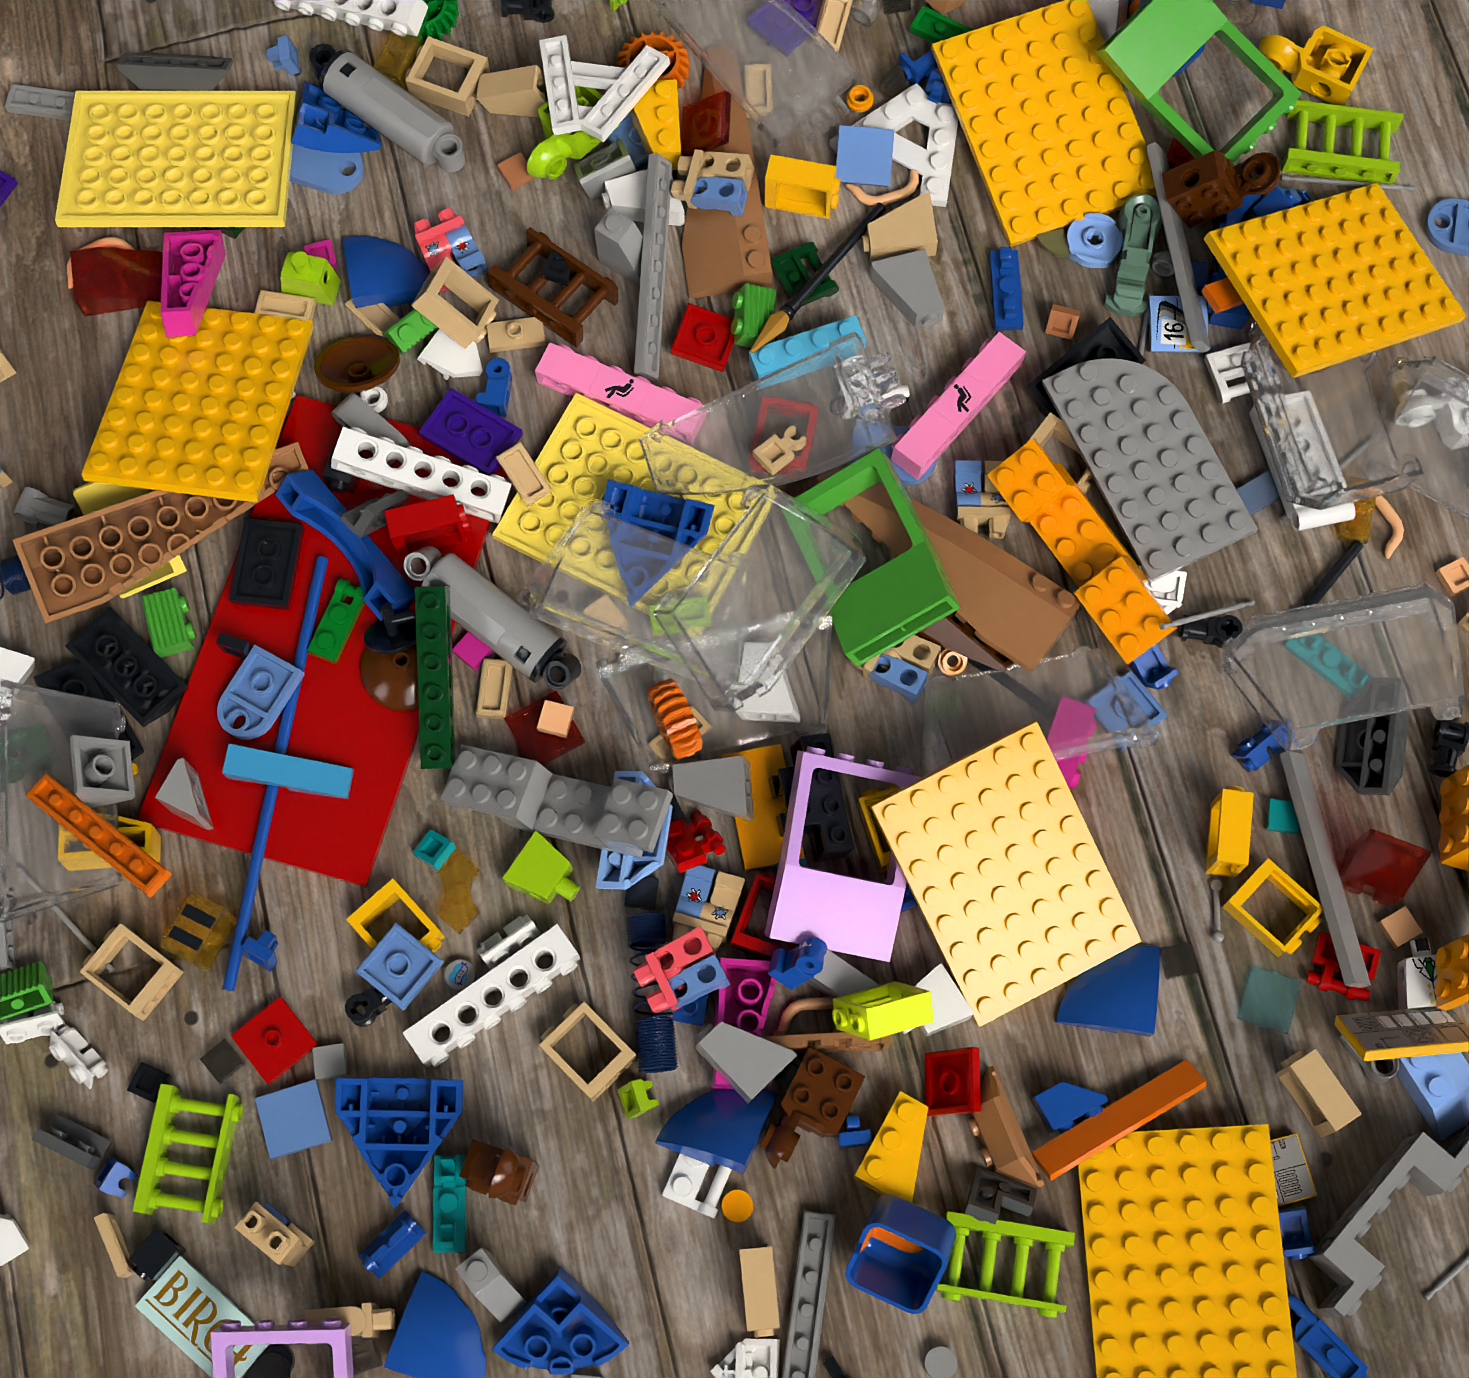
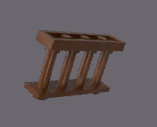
M529 227L526 230L528 248L508 270H502L494 264L487 271L488 286L531 317L541 321L545 327L577 348L583 341V325L581 323L603 299L615 306L618 303V287L613 280L608 277H602L551 242L546 234L538 233ZM552 250L562 256L572 278L569 280V285L564 286L552 300H545L537 294L549 281L541 278V273L530 285L522 284L516 280V277L537 254L547 259ZM581 284L594 291V294L574 315L568 316L559 309Z

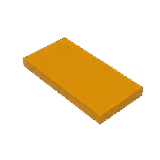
M781 744L724 754L722 758L744 756L750 762L754 821H746L734 817L745 872L775 867L776 863L780 862L784 838L780 837L776 816L779 813H786V807L783 797L772 799L768 779L773 775H778L779 768H786ZM802 843L799 859L805 858Z

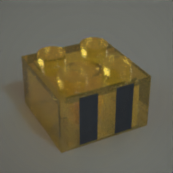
M191 892L189 897H185L181 901L177 910L178 916L173 925L170 924L163 932L161 937L163 942L160 947L177 959L208 973L236 925L237 918L224 907Z

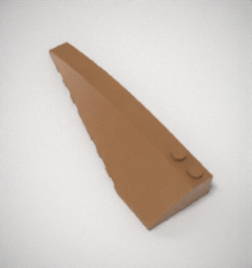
M734 45L707 48L694 150H703L704 153L749 154L754 166V173L749 191H747L748 196L742 217L731 215L730 211L718 209L705 210L698 207L697 209H692L687 205L682 253L689 299L735 293L746 283L772 288V267Z
M298 442L274 450L258 503L277 491L287 474L308 470ZM156 490L18 537L12 541L44 622L48 624L108 602L257 503Z
M830 463L816 478L815 483L824 481L842 468ZM876 483L839 505L846 506L852 513L851 517L858 524L863 522L872 531L871 536L879 544L884 542L891 549L890 554L894 558L912 548L913 542L885 486ZM910 498L938 554L961 607L957 610L955 616L963 624L968 622L976 629L974 634L981 641L1032 673L1071 623L1082 604L1080 600L990 541Z

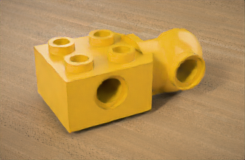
M1325 25L1314 31L1304 48L1279 35L1264 36L1259 40L1258 50L1281 73L1286 71L1291 74L1292 84L1295 87L1333 105L1344 106L1374 49Z

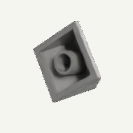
M622 139L573 163L578 179L590 200L600 196L601 193H605L604 181L638 172Z
M78 735L70 737L75 795L90 808H95L135 798L130 741Z
M184 758L177 759L155 798L171 813L206 830L214 829L199 774Z

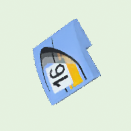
M1148 296L1149 352H1199L1190 344L1180 296ZM1199 296L1208 334L1207 302L1204 296Z

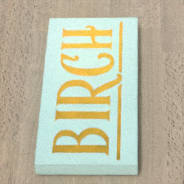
M181 1255L135 1305L141 1313L211 1378H213L210 1332L221 1326L223 1321L239 1320L241 1321V1326L254 1325L253 1320ZM272 1344L233 1345L235 1378H243L250 1366Z

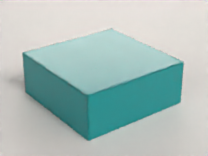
M1269 799L1267 804L1266 831L1297 834L1299 832V823L1292 801Z
M430 829L412 853L417 859L438 871L456 846L449 839Z

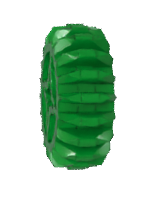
M423 0L428 9L418 36L406 34L405 37L399 35L398 37L400 40L406 39L410 45L417 41V44L421 46L428 36L440 41L443 39L442 34L450 36L451 28L456 27V19L459 16L457 0Z

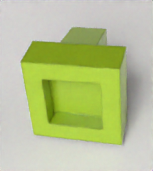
M638 1079L618 1089L627 1120L638 1117L659 1105L658 1099L649 1100L646 1093L647 1090L654 1087L652 1081Z

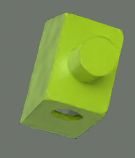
M302 251L287 253L280 276L282 293L315 298L317 303L334 306L341 280L329 262L324 258L307 255Z
M536 831L502 878L506 886L547 904L552 902L557 893L571 902L581 887L568 878L573 871L572 864Z

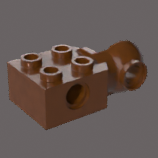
M1212 151L1162 173L1166 201L1188 227L1192 228L1241 207L1243 198L1248 195H1266L1272 192L1278 184L1280 163L1273 154L1262 152L1252 155L1243 163L1235 166L1223 153Z
M809 1047L778 1107L782 1113L778 1124L773 1121L771 1122L759 1146L765 1150L767 1160L775 1169L780 1159L788 1162L801 1136L794 1132L796 1127L809 1133L812 1132L822 1138L835 1137L866 1076Z
M473 1139L459 1177L466 1181L465 1187H468V1189L484 1195L489 1193V1198H498L501 1201L516 1206L518 1200L526 1203L539 1166L533 1160L517 1155L515 1150L509 1145L503 1150Z

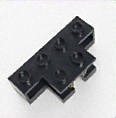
M829 733L801 736L790 747L794 767L779 768L778 775H773L768 779L772 799L783 797L786 807L782 811L783 813H779L776 816L780 837H784L797 750L806 752L807 746L823 749L825 750L824 756L834 758ZM815 768L812 773L803 834L809 833L815 862L843 859L855 849L838 772L823 768Z

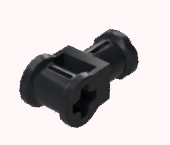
M501 0L502 17H507L511 14H524V20L546 23L552 21L555 16V12L552 9V0Z
M1232 615L1208 617L1207 620L1201 619L1182 624L1180 638L1181 641H1186L1187 639L1204 640V644L1216 645L1221 649H1230L1241 636L1243 625L1240 619ZM1223 628L1228 629V633L1231 634V636H1227L1226 631L1223 630Z
M1441 714L1433 732L1434 742L1432 750L1437 751L1435 762L1430 766L1429 771L1436 776L1447 778L1458 771L1455 769L1457 759L1465 752L1469 741V722L1459 723L1449 720L1446 715Z
M371 986L361 994L352 995L345 1004V1012L356 1026L367 1027L375 1021L378 1015L387 1010L386 1006L392 1003V1001ZM360 1005L364 1007L366 1012L362 1016L356 1009Z

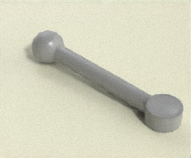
M1215 879L1209 885L1210 890L1213 892L1215 931L1212 934V939L1219 943L1224 939V934L1221 932L1219 891L1223 885L1220 880Z

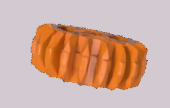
M651 30L650 35H645L641 31L638 39L631 36L630 43L623 44V51H619L617 67L627 68L648 45L668 56L670 60V65L657 80L677 79V88L683 89L685 85L684 80H688L690 60H688L687 50L683 49L681 40L675 42L673 34L666 37L663 30L659 35H655V32Z
M670 678L656 682L653 686L647 688V698L659 731L673 756L681 759L692 756L695 752L701 750L702 739L698 725L678 683Z

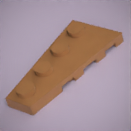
M805 1030L801 1031L800 1035H788V1031H771L770 1036H764V1039L790 1049L794 1053H805L809 1047L818 1052L888 1051L892 1043L891 1035L867 1040L840 1030H833L832 1033Z

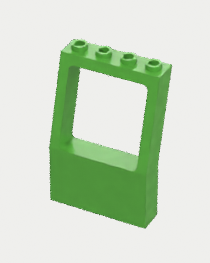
M1147 0L1096 53L1133 96L1195 158H1198L1215 150L1160 97L1158 91L1214 34L1273 93L1272 99L1219 151L1236 166V160L1242 154L1250 152L1257 145L1256 140L1262 134L1270 132L1277 125L1276 120L1282 114L1289 113L1297 105L1296 100L1302 93L1226 18L1212 0Z
M879 448L867 453L861 459L842 468L839 472L780 506V510L822 595L844 654L857 666L862 665L961 608L938 554L892 462ZM882 480L913 542L912 548L838 590L812 536L809 525L815 519Z

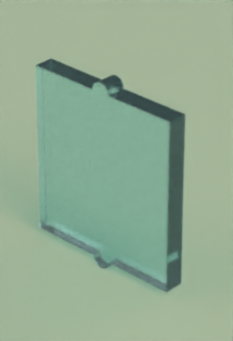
M1252 966L1237 1018L1259 1025L1260 1029L1268 1028L1288 1034L1301 982L1281 976L1278 971L1272 973Z

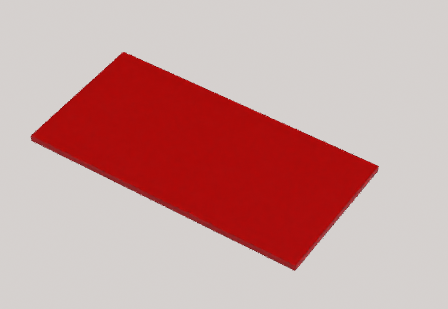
M296 395L276 449L298 442L308 470L312 469L327 486L322 474L334 444L337 445L343 428L331 414L337 406ZM384 418L407 439L412 447L422 450L423 454L431 457L443 456L449 459L452 464L461 467L466 465L421 438L418 433L421 429L420 427ZM369 450L360 451L365 459L374 456ZM396 460L390 467L399 468L402 464ZM500 466L495 475L506 479L507 475ZM426 469L415 471V474L421 478L430 475ZM361 478L355 494L348 492L339 494L332 490L330 491L344 508L350 511L376 497L381 498L386 493L393 494L399 490ZM453 478L443 480V483L448 487L458 485L457 481ZM475 487L471 489L472 494L481 497L486 494L482 488ZM277 491L257 503L250 518L303 524L305 528L289 610L231 604L229 596L238 555L237 552L189 679L188 689L183 695L137 818L138 821L151 823L154 828L249 855L252 854L267 785L226 778L222 771L228 744L274 753L283 710L272 727L265 734L255 739H238L223 729L217 717L218 703L227 686L244 662V659L222 652L216 641L221 632L248 641L252 648L255 644L293 665L317 557L327 558L328 564L311 641L335 593V587L339 579L348 580L350 585L355 587L361 585L352 564L344 553L320 531L293 516L276 497L275 493ZM408 494L410 498L405 506L427 500ZM465 513L470 526V531L465 532L467 542L438 550L442 557L448 553H454L472 568L476 569L491 521ZM387 525L368 534L414 591L415 587L421 586L423 580L415 581L406 574L404 570L405 558L399 559L390 539ZM421 559L422 565L426 568L425 561ZM346 596L343 603L351 605L353 598ZM415 600L413 601V603L411 604V606H410L409 609H408V610H414V613H415ZM366 603L336 664L308 653L304 670L305 675L301 683L286 752L288 756L353 768L354 773L349 797L344 799L289 791L287 787L279 786L263 859L367 888L420 733L419 709L406 712L387 709L374 701L363 685L360 667L363 654L367 648L364 642V634L373 623L379 620ZM451 619V637L453 636V633H454V630H455V627H456V624H457V623H456L454 620H452V619ZM399 659L397 665H405L407 659ZM244 715L235 719L234 729H239L245 724L246 717ZM184 758L199 774L214 829L206 830L171 813L155 798L177 759Z

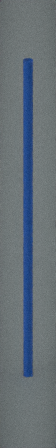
M318 556L316 559L293 666L303 672L328 564V559ZM302 680L283 709L274 753L286 755ZM266 786L222 986L223 990H235L243 954L242 945L246 940L279 786Z

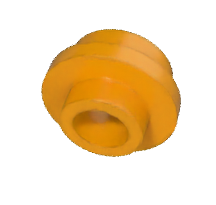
M856 85L847 93V105L855 112H865L873 105V93L864 85ZM856 99H863L864 101L859 102Z
M944 648L938 656L937 663L943 673L954 676L960 674L966 668L967 657ZM956 656L957 660L954 664H947L948 657Z

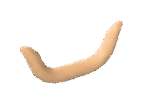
M910 170L909 182L904 188L879 196L868 195L859 186L848 183L845 186L863 204L875 206L880 202L887 205L912 195L919 184V174L914 170Z
M115 236L104 237L83 246L73 253L67 263L68 288L71 289L77 281V267L86 257L109 247L119 248L127 255L139 257L141 255L140 252L135 250L124 239Z
M1365 488L1349 491L1348 493L1352 500L1366 499L1373 502L1392 526V536L1385 548V557L1389 559L1403 538L1404 528L1401 519L1388 501L1378 492Z
M804 998L790 1003L782 1013L777 1031H788L793 1017L800 1011L834 1009V998Z

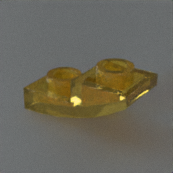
M1348 478L1346 488L1355 506V517L1353 520L1339 522L1337 540L1348 542L1358 540L1362 544H1367L1370 538L1371 516L1375 509L1377 482Z

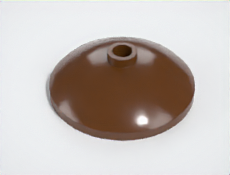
M372 334L354 335L337 340L324 348L315 360L314 370L318 381L327 388L344 393L363 392L386 382L397 370L400 363L398 348L385 337Z
M417 643L405 651L394 654H378L366 648L361 660L360 671L363 685L371 698L381 706L394 711L406 712L419 709ZM406 658L407 662L405 665H397L399 659Z

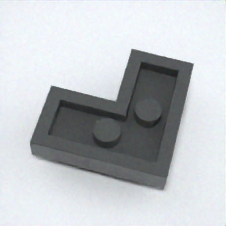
M977 1166L973 1175L965 1214L973 1216L980 1221L996 1224L1002 1206L1011 1212L1021 1213L1030 1217L1034 1208L1037 1189Z

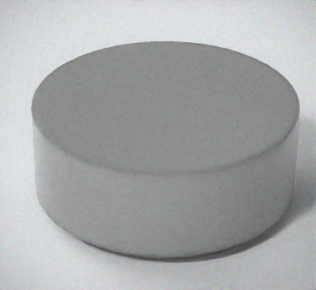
M937 1346L926 1353L924 1368L932 1378H950L956 1371L957 1359L950 1349Z

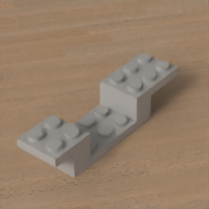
M461 744L440 800L445 804L495 815L515 829L532 833L536 831L541 835L641 858L643 851L653 853L673 794L666 789L616 778L613 781L612 787L555 775L534 760Z
M1469 1123L1446 1151L1424 1132L1406 1137L1315 1247V1252L1310 1253L1307 1257L1337 1283V1286L1318 1308L1327 1318L1345 1317L1346 1314L1349 1317L1353 1315L1362 1304V1301L1359 1299L1366 1289L1372 1291L1381 1281L1382 1276L1379 1273L1385 1266L1354 1238L1360 1239L1371 1227V1224L1368 1222L1375 1212L1379 1215L1387 1208L1391 1202V1199L1388 1198L1395 1188L1400 1190L1409 1181L1425 1196L1441 1195L1446 1190L1450 1193L1461 1182L1462 1178L1459 1174L1465 1167L1469 1168Z

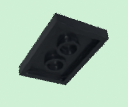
M245 518L229 596L231 604L289 610L305 529L303 524Z

